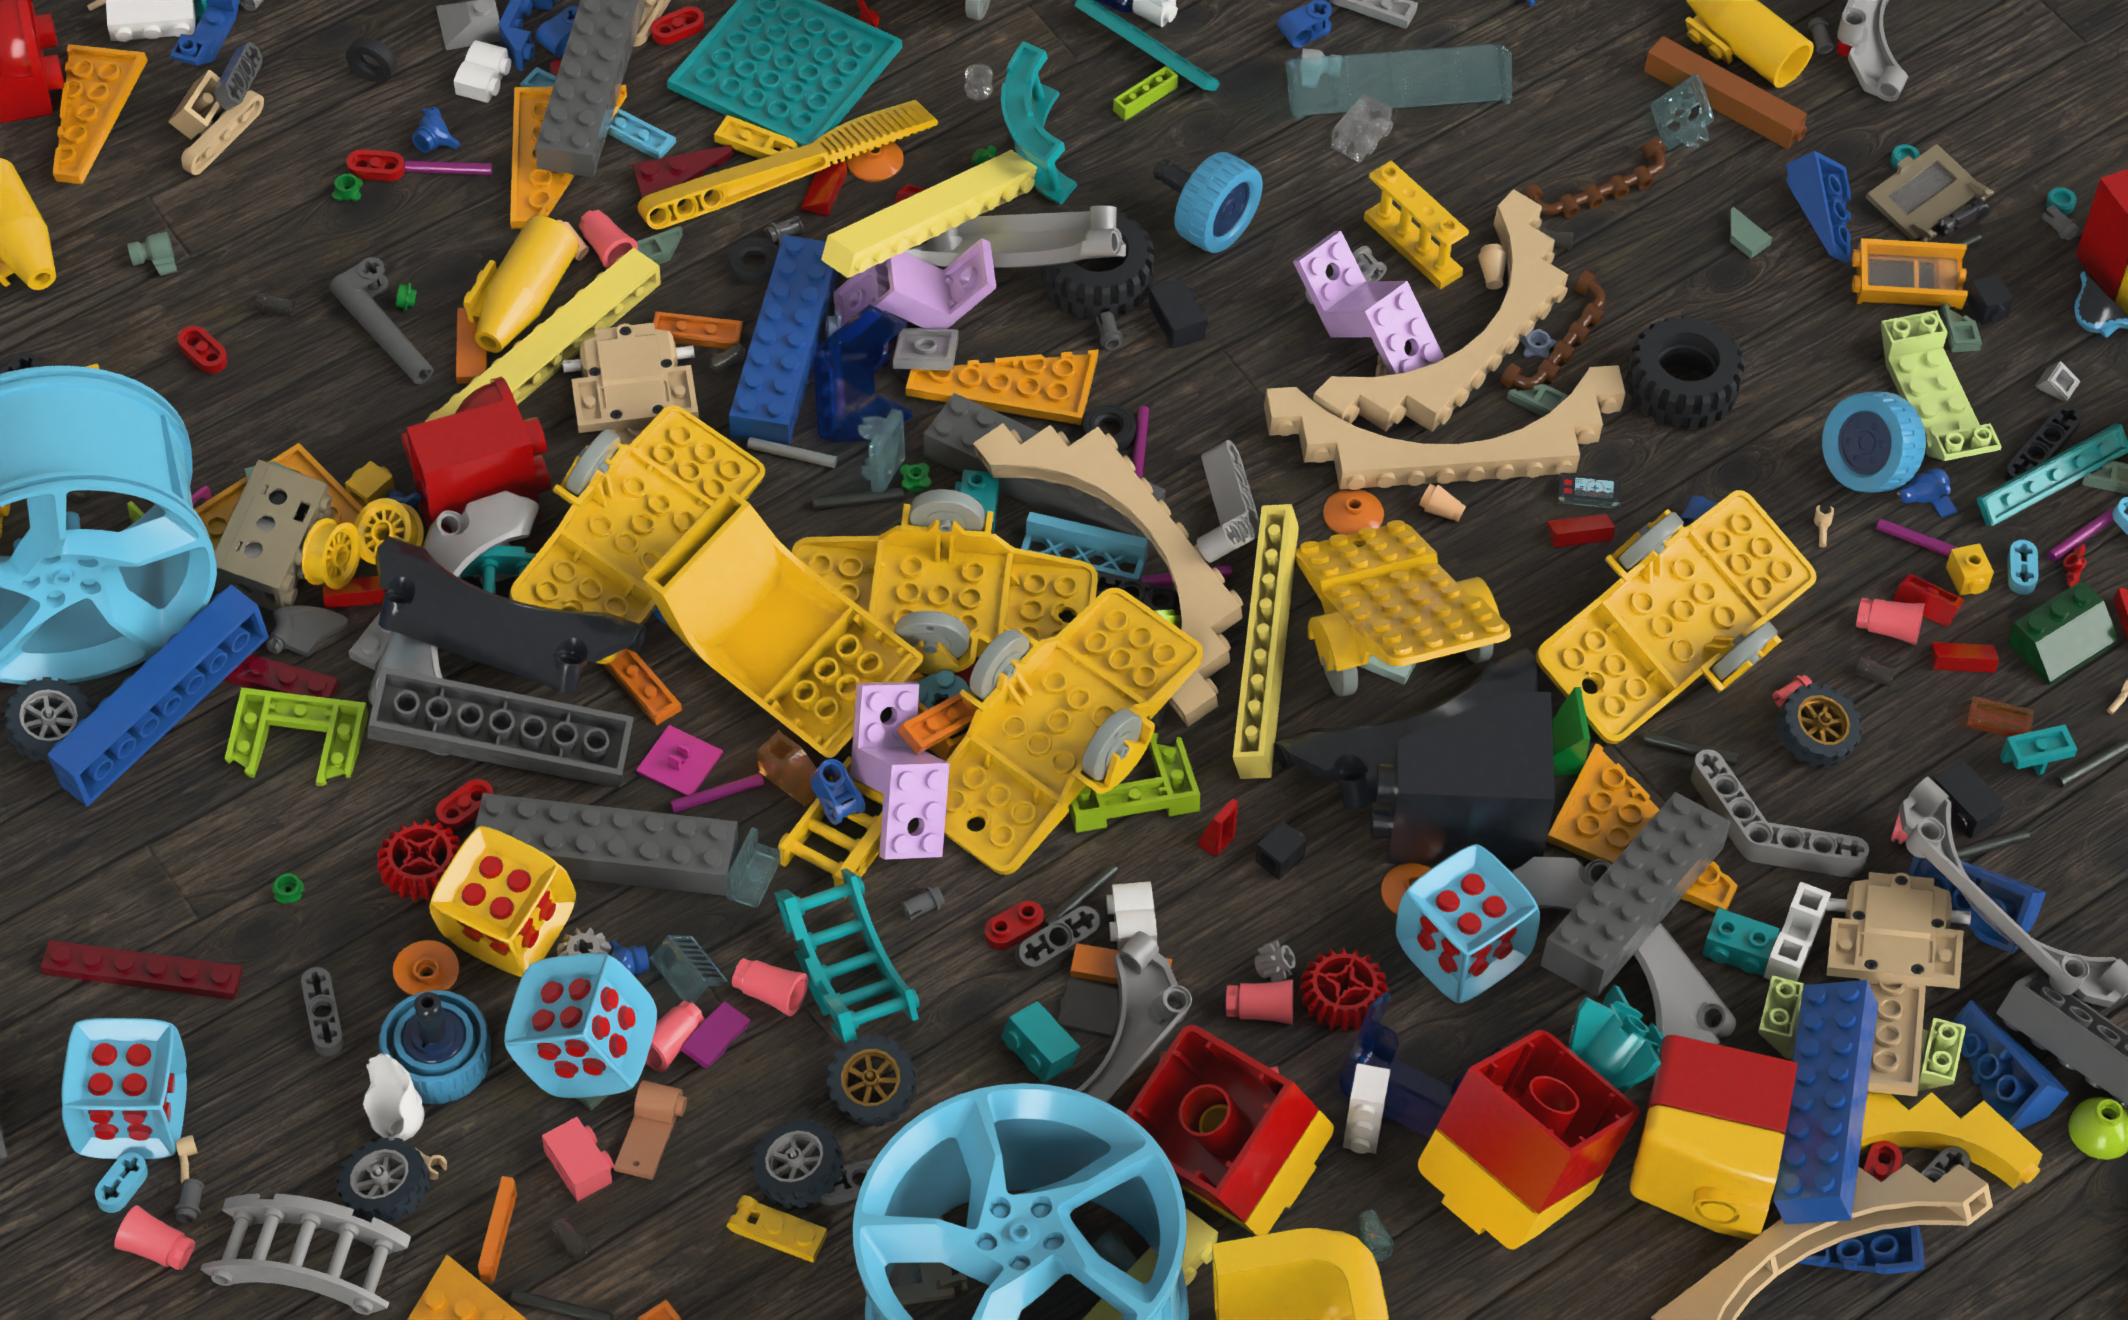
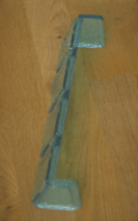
M1501 44L1295 58L1286 61L1290 111L1297 120L1303 119V115L1497 100H1502L1505 104H1509L1512 99V54L1505 45Z

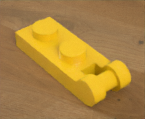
M729 115L725 117L714 133V142L724 146L731 145L732 149L759 159L798 148L797 143L788 137Z
M742 1195L736 1205L738 1210L735 1215H731L726 1225L730 1231L814 1263L827 1237L826 1228L760 1204L750 1196ZM749 1216L758 1219L756 1224L747 1221Z

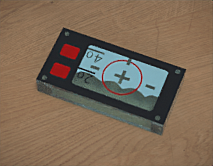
M1560 473L1558 503L1619 509L1621 479Z

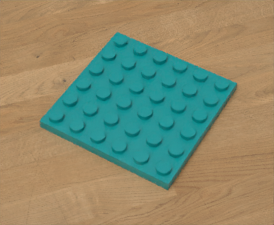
M737 0L667 80V87L721 114L732 116L794 140L798 147L812 144L816 139L834 129L902 49V40L816 0Z

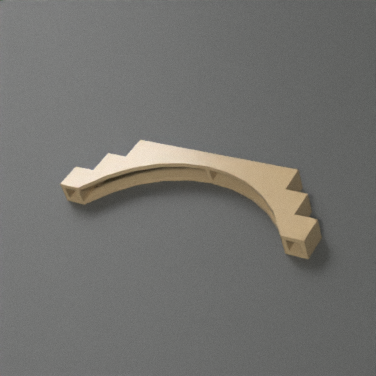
M1514 189L1497 206L1493 225L1501 245L1507 253V293L1498 313L1486 329L1463 349L1435 364L1406 373L1378 377L1331 376L1314 393L1313 401L1327 412L1346 422L1352 423L1359 414L1384 431H1387L1393 423L1398 424L1405 415L1431 432L1440 423L1444 425L1451 417L1456 406L1461 407L1466 402L1472 389H1478L1483 384L1486 375L1490 371H1496L1503 357L1507 353L1512 354L1516 349L1522 336L1527 337L1534 329L1535 323L1539 319L1544 320L1549 314L1552 305L1555 302L1560 303L1567 293L1568 288L1565 285L1568 274L1551 264L1555 256L1552 253L1555 240L1538 230L1542 223L1540 219L1542 206Z
M1619 365L1589 367L1573 392L1549 414L1520 430L1493 439L1462 444H1422L1388 438L1358 428L1327 412L1297 387L1266 389L1264 411L1269 436L1299 434L1304 463L1334 461L1339 490H1359L1371 487L1418 486L1428 483L1447 484L1457 481L1476 482L1485 479L1505 480L1514 477L1534 478L1543 475L1576 473L1580 459L1578 444L1599 442L1603 427L1601 413L1621 412L1625 389Z
M1004 423L975 441L973 445L976 456L993 478L1039 479L1073 487L1101 499L1126 516L1152 542L1169 569L1179 597L1182 617L1181 630L1197 640L1202 645L1204 652L1201 664L1169 699V703L1187 727L1218 707L1216 694L1219 691L1208 677L1230 663L1229 650L1231 646L1221 633L1243 619L1241 610L1243 602L1234 590L1229 592L1224 586L1225 580L1216 567L1211 569L1205 562L1206 559L1202 556L1198 545L1193 546L1187 539L1189 534L1180 522L1175 524L1170 518L1171 512L1163 500L1157 501L1152 495L1154 491L1149 482L1144 477L1139 479L1135 474L1136 468L1127 455L1122 457L1116 450L1118 445L1109 433L1104 435L1100 428L1096 427L1073 444H1070L1062 431L1057 433L1049 425L1023 443L1021 437L1014 429L1009 431Z
M1905 1164L1898 1171L1889 1175L1882 1183L1858 1167L1851 1220L1785 1224L1781 1218L1771 1227L1761 1232V1235L1737 1250L1734 1255L1718 1267L1712 1269L1693 1286L1687 1288L1665 1307L1659 1309L1651 1319L1736 1320L1750 1300L1778 1275L1809 1255L1843 1240L1879 1230L1913 1225L1969 1226L1993 1207L1988 1183L1960 1164L1944 1174L1935 1183L1908 1164Z

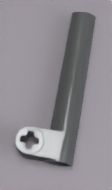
M368 257L346 272L337 275L329 286L333 295L415 384H423L429 380L433 374L432 366L373 300V298L383 294L389 286L388 279L384 275L385 267L383 262L379 258Z

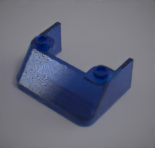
M869 304L819 345L814 356L817 428L820 438L831 443L879 441L889 436L895 429L913 416L912 410L876 394L874 372L888 361V341L907 327L906 321Z
M1386 992L1369 1006L1339 1081L1340 1089L1346 1097L1351 1098L1357 1063L1390 1069L1383 1116L1430 1139L1468 1070L1461 1072L1451 1087L1395 1059L1394 1057L1399 1047L1398 1037L1392 1029L1380 1024L1392 996ZM1498 1047V1048H1497L1493 1053H1491L1488 1057H1490V1056H1492L1493 1054H1495V1053L1501 1051L1502 1049Z

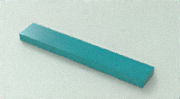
M1095 0L1076 1L1075 7L1200 88L1209 91L1217 90L1220 84L1219 80Z
M2114 424L1976 498L1986 526H1994L2079 480L2084 475L2127 454L2128 440L2122 424Z

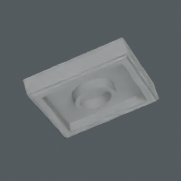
M899 328L893 356V369L953 370L959 340L958 330Z

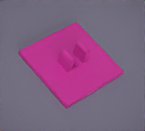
M669 725L636 769V773L683 796H688L696 792L722 756L723 750Z

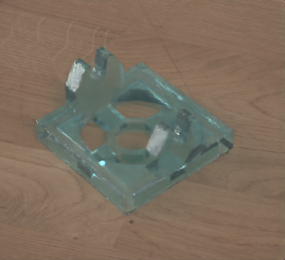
M1694 74L1650 104L1661 140L1668 150H1671L1681 142L1687 147H1699L1697 139L1709 140L1708 131L1705 126L1715 119L1702 79L1697 74ZM1700 105L1698 116L1689 122L1688 116L1691 113V109ZM1676 110H1684L1681 116L1675 117ZM1676 121L1680 123L1681 129L1672 131L1668 129L1667 125Z
M892 409L886 419L877 416L863 418V425L858 426V433L865 439L872 440L869 444L870 458L865 460L866 466H861V474L868 480H871L872 492L878 494L884 493L906 458L903 413L901 410Z

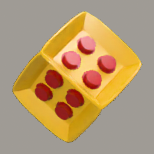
M479 826L464 841L445 870L433 892L429 908L439 931L456 946L490 965L522 977L529 965L544 959L553 946L573 910L576 892L567 871L551 857L501 831Z

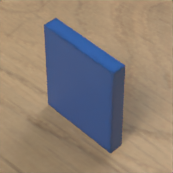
M1948 495L1931 502L1940 518L1957 513Z

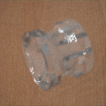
M973 64L966 69L965 93L971 99L983 100L988 98L993 92V72L990 67L984 64Z

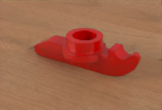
M857 0L861 11L859 20L879 29L880 18L878 13L869 10L864 0Z
M2085 544L2075 547L2073 553L2067 555L2063 561L2064 568L2067 571L2066 578L2069 587L2079 583L2081 570L2086 565V559L2084 558Z

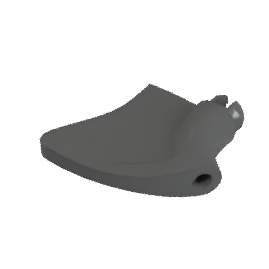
M295 605L279 608L273 613L276 627L270 634L266 647L273 654H279L282 649H289L309 657L321 641L348 627V619L331 610L313 606Z

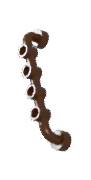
M1660 137L1652 138L1642 146L1641 151L1648 161H1654L1653 165L1649 167L1639 166L1632 173L1623 177L1615 175L1607 183L1599 186L1595 184L1589 185L1581 193L1573 196L1566 194L1552 204L1542 202L1544 194L1536 184L1525 187L1520 193L1541 205V214L1554 215L1562 212L1566 218H1572L1579 213V205L1587 203L1591 209H1595L1604 203V196L1612 193L1615 199H1621L1629 193V186L1637 184L1640 190L1649 188L1654 183L1653 177L1660 174L1665 167L1666 158L1664 153L1667 147Z
M1586 269L1579 277L1574 290L1584 296L1591 292L1594 299L1588 303L1579 319L1573 322L1565 337L1558 341L1550 356L1543 360L1535 375L1524 377L1521 375L1523 369L1511 363L1502 375L1500 384L1509 389H1512L1514 385L1523 389H1532L1533 386L1540 385L1545 380L1551 383L1554 382L1561 370V367L1557 364L1560 361L1567 364L1576 351V348L1572 347L1575 342L1582 345L1591 331L1587 326L1590 323L1597 326L1604 317L1605 311L1602 307L1606 298L1603 288L1595 282L1597 275Z

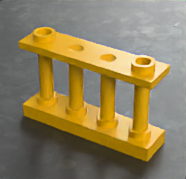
M1392 160L1369 173V178L1382 189L1380 203L1365 211L1364 220L1440 290L1462 277L1463 268L1450 257L1451 246L1467 236L1469 230ZM1393 200L1401 206V211L1392 204ZM1412 217L1421 225L1420 229L1411 222ZM1431 235L1440 242V247L1431 240Z
M850 756L843 763L849 776L852 758ZM830 776L829 782H834L833 778ZM850 777L862 795L883 805V793ZM817 797L790 834L785 833L778 845L780 864L786 867L791 859L797 855L833 874L834 887L844 884L841 874L842 869L847 868L856 876L862 877L879 854L882 812L879 816L875 815L874 817L864 812L860 814L852 813L846 816V818L867 828V832L862 839L858 838L855 840L820 822L826 814ZM814 832L850 851V855L844 862L840 861L838 863L803 844L810 834Z

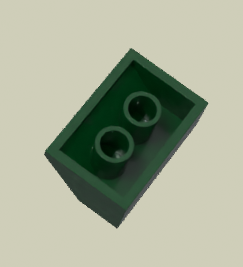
M2082 580L2015 621L2007 644L2050 685L2116 644L2118 637L2104 600Z

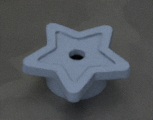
M834 309V316H827L825 324L826 339L834 340V348L838 347L839 340H841L842 316L839 315V310Z
M1541 329L1533 330L1527 337L1522 336L1519 340L1525 346L1524 357L1526 358L1537 355L1542 359H1547L1549 357V350L1557 344L1556 340L1550 339L1548 333Z

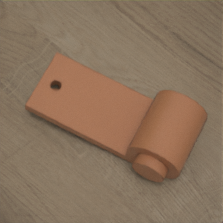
M642 1080L635 1099L634 1117L614 1165V1171L653 1180L677 1116L682 1117L686 1109L687 1097L683 1096L682 1089Z

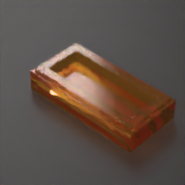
M1973 696L1966 727L2008 737L2031 732L2035 710Z

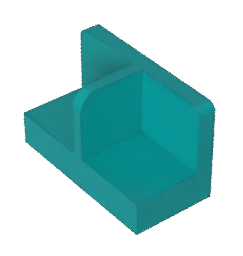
M2064 724L2007 737L2000 758L2003 763L2013 761L2016 770L2033 766L2037 775H2042L2049 762L2075 757L2077 747Z

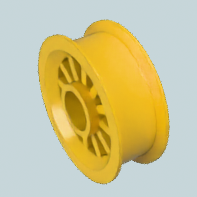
M380 498L370 502L360 511L354 523L361 539L360 557L371 564L376 565L377 547L386 539L389 530L388 536L420 547L423 543L424 526L420 515L411 506L394 499Z
M322 518L311 527L302 549L303 557L301 564L306 580L313 585L326 583L328 587L336 590L350 582L357 570L361 554L360 535L352 523L343 522L337 524L333 519Z

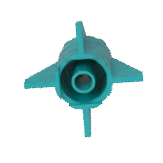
M1614 985L1606 994L1603 1004L1587 997L1580 1003L1577 1008L1569 1049L1624 1094L1628 1089L1653 1076V1073L1661 1064L1658 1054L1662 1039L1666 1035L1662 1034L1653 1023L1647 1027L1640 1020L1643 1014L1631 1007L1620 987Z

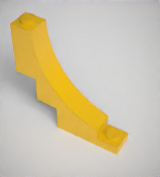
M1869 1092L1867 1094L1860 1155L1868 1153L1871 1146L1878 1141H1889L1898 1147L1923 1148L1941 1152L1947 1147L1956 1146L1968 1153L1971 1162L1987 1169L2013 1189L2023 1181L2028 1184L2040 1172L2038 1165L2043 1154L1984 1100L1963 1118H1959L1932 1092L1910 1110L1889 1093Z

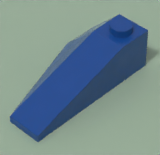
M1816 151L1787 163V184L1831 257L1844 263L1850 262L1851 235L1846 228V222L1851 220V213L1846 210V202L1851 200V191L1846 167Z
M1913 857L1907 875L1934 878L1935 886L1950 892L1952 910L1971 911L1970 925H1965L1975 932V936L1982 942L2011 954L2016 951L2018 946L2011 943L1988 925L1971 907L1959 889L1926 858ZM1961 861L1969 879L2028 934L2037 920L2046 892L2018 880Z
M1970 1000L1952 1021L1953 1023L1966 1026L1961 1052L1963 1057L1969 1061L1974 1074L1972 1079L1974 1084L1979 1087L1984 1101L2017 1131L2049 1117L2069 1094L2045 1066L1975 1001Z
M1919 1225L1884 1229L1843 1240L1809 1255L1797 1264L1879 1274L1923 1270L1925 1263Z

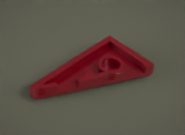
M728 145L633 163V173L641 199L649 194L702 177L703 172L713 165L718 168L727 159L732 157V147Z

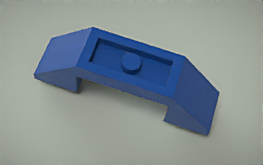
M207 0L208 6L192 36L180 35L170 54L171 59L196 66L214 62L236 20L239 0Z
M560 0L509 1L498 24L501 45L503 48H507L508 56L517 70L523 71L527 61H531L535 53V45L531 41V31L522 30L525 17L531 14L533 7L552 11L556 1Z

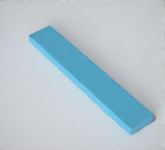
M536 67L520 83V87L554 86L556 76ZM618 109L611 120L607 133L655 159L662 158L676 143V137L621 109Z

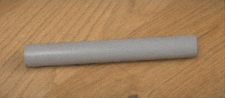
M749 437L747 443L748 449L835 468L837 463V456Z

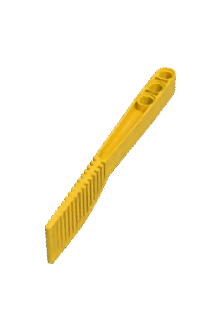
M917 100L882 109L839 125L816 139L812 144L715 172L649 194L639 201L638 212L651 228L663 229L830 167V162L834 165L838 164L837 159L843 162L845 161V156L851 159L853 158L852 154L858 156L860 151L864 154L867 152L866 149L871 151L874 150V146L879 148L881 144L887 145L889 141L895 142L896 139L900 140L904 136L908 137L912 133L916 134L918 131H924L927 128L936 126L938 120ZM713 190L710 196L704 197L707 191ZM686 199L683 205L677 207L681 200ZM659 208L655 215L650 216L654 209Z

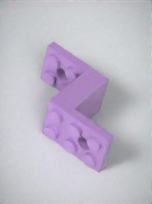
M1334 231L1293 261L1330 338L1371 337L1389 375L1416 370L1435 364L1444 358L1408 281L1366 282L1341 231ZM1328 264L1333 268L1331 279L1327 278L1325 272ZM1407 340L1410 341L1412 346L1409 355H1407L1404 351L1405 342Z
M981 238L944 270L903 252L852 276L833 292L835 309L839 310V315L842 316L841 339L848 342L884 311L924 329H948L997 288L991 243Z
M916 682L857 683L850 777L884 794L879 857L885 860L942 857L949 763L926 751L916 755L897 732L901 724L917 716L920 684ZM886 707H890L892 710L891 718L887 722L882 723L880 719L881 712ZM913 818H918L919 826L917 830L913 833H908V823Z

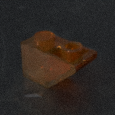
M778 731L757 750L758 772L806 806L816 797L810 785V778L816 771V767L802 747Z

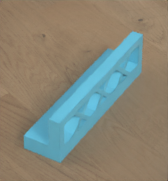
M1029 512L1026 521V535L1021 549L1032 551L1029 550L1031 541L1044 543L1048 548L1039 553L1061 557L1058 552L1064 549H1071L1075 551L1077 556L1070 559L1090 563L1089 558L1095 555L1104 557L1106 563L1099 566L1091 564L1095 567L1097 573H1106L1135 581L1140 580L1139 577L1142 574L1147 558L1148 538ZM1124 562L1136 564L1134 574L1121 571L1118 565Z

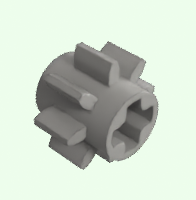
M1278 940L1265 944L1264 947L1258 948L1260 955L1255 957V967L1262 978L1271 977L1272 982H1279L1292 975L1290 969L1295 967L1296 962L1290 947L1287 945L1280 947Z

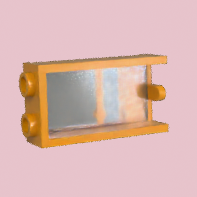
M1861 238L1858 249H1853L1852 267H1856L1857 275H1854L1852 280V292L1857 293V304H1862V302L1925 306L1947 304L1955 307V309L1962 310L1968 296V291H1963L1967 271L1966 268H1962V259L1967 250L1966 244Z

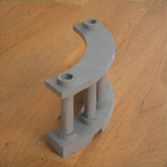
M258 1193L226 1198L222 1211L233 1217L235 1223L222 1260L204 1263L200 1269L211 1276L212 1281L222 1286L262 1282L302 1288L351 1306L355 1312L363 1315H369L388 1308L389 1302L377 1296L375 1291L387 1255L407 1249L411 1239L410 1235L375 1217L372 1218L370 1223L352 1216L354 1209L315 1198L275 1194L274 1199H259L260 1195ZM264 1223L252 1258L237 1259L248 1226ZM278 1224H302L289 1263L267 1261L266 1257ZM318 1228L340 1234L327 1273L302 1267L313 1233ZM353 1239L371 1246L374 1250L362 1288L340 1279Z

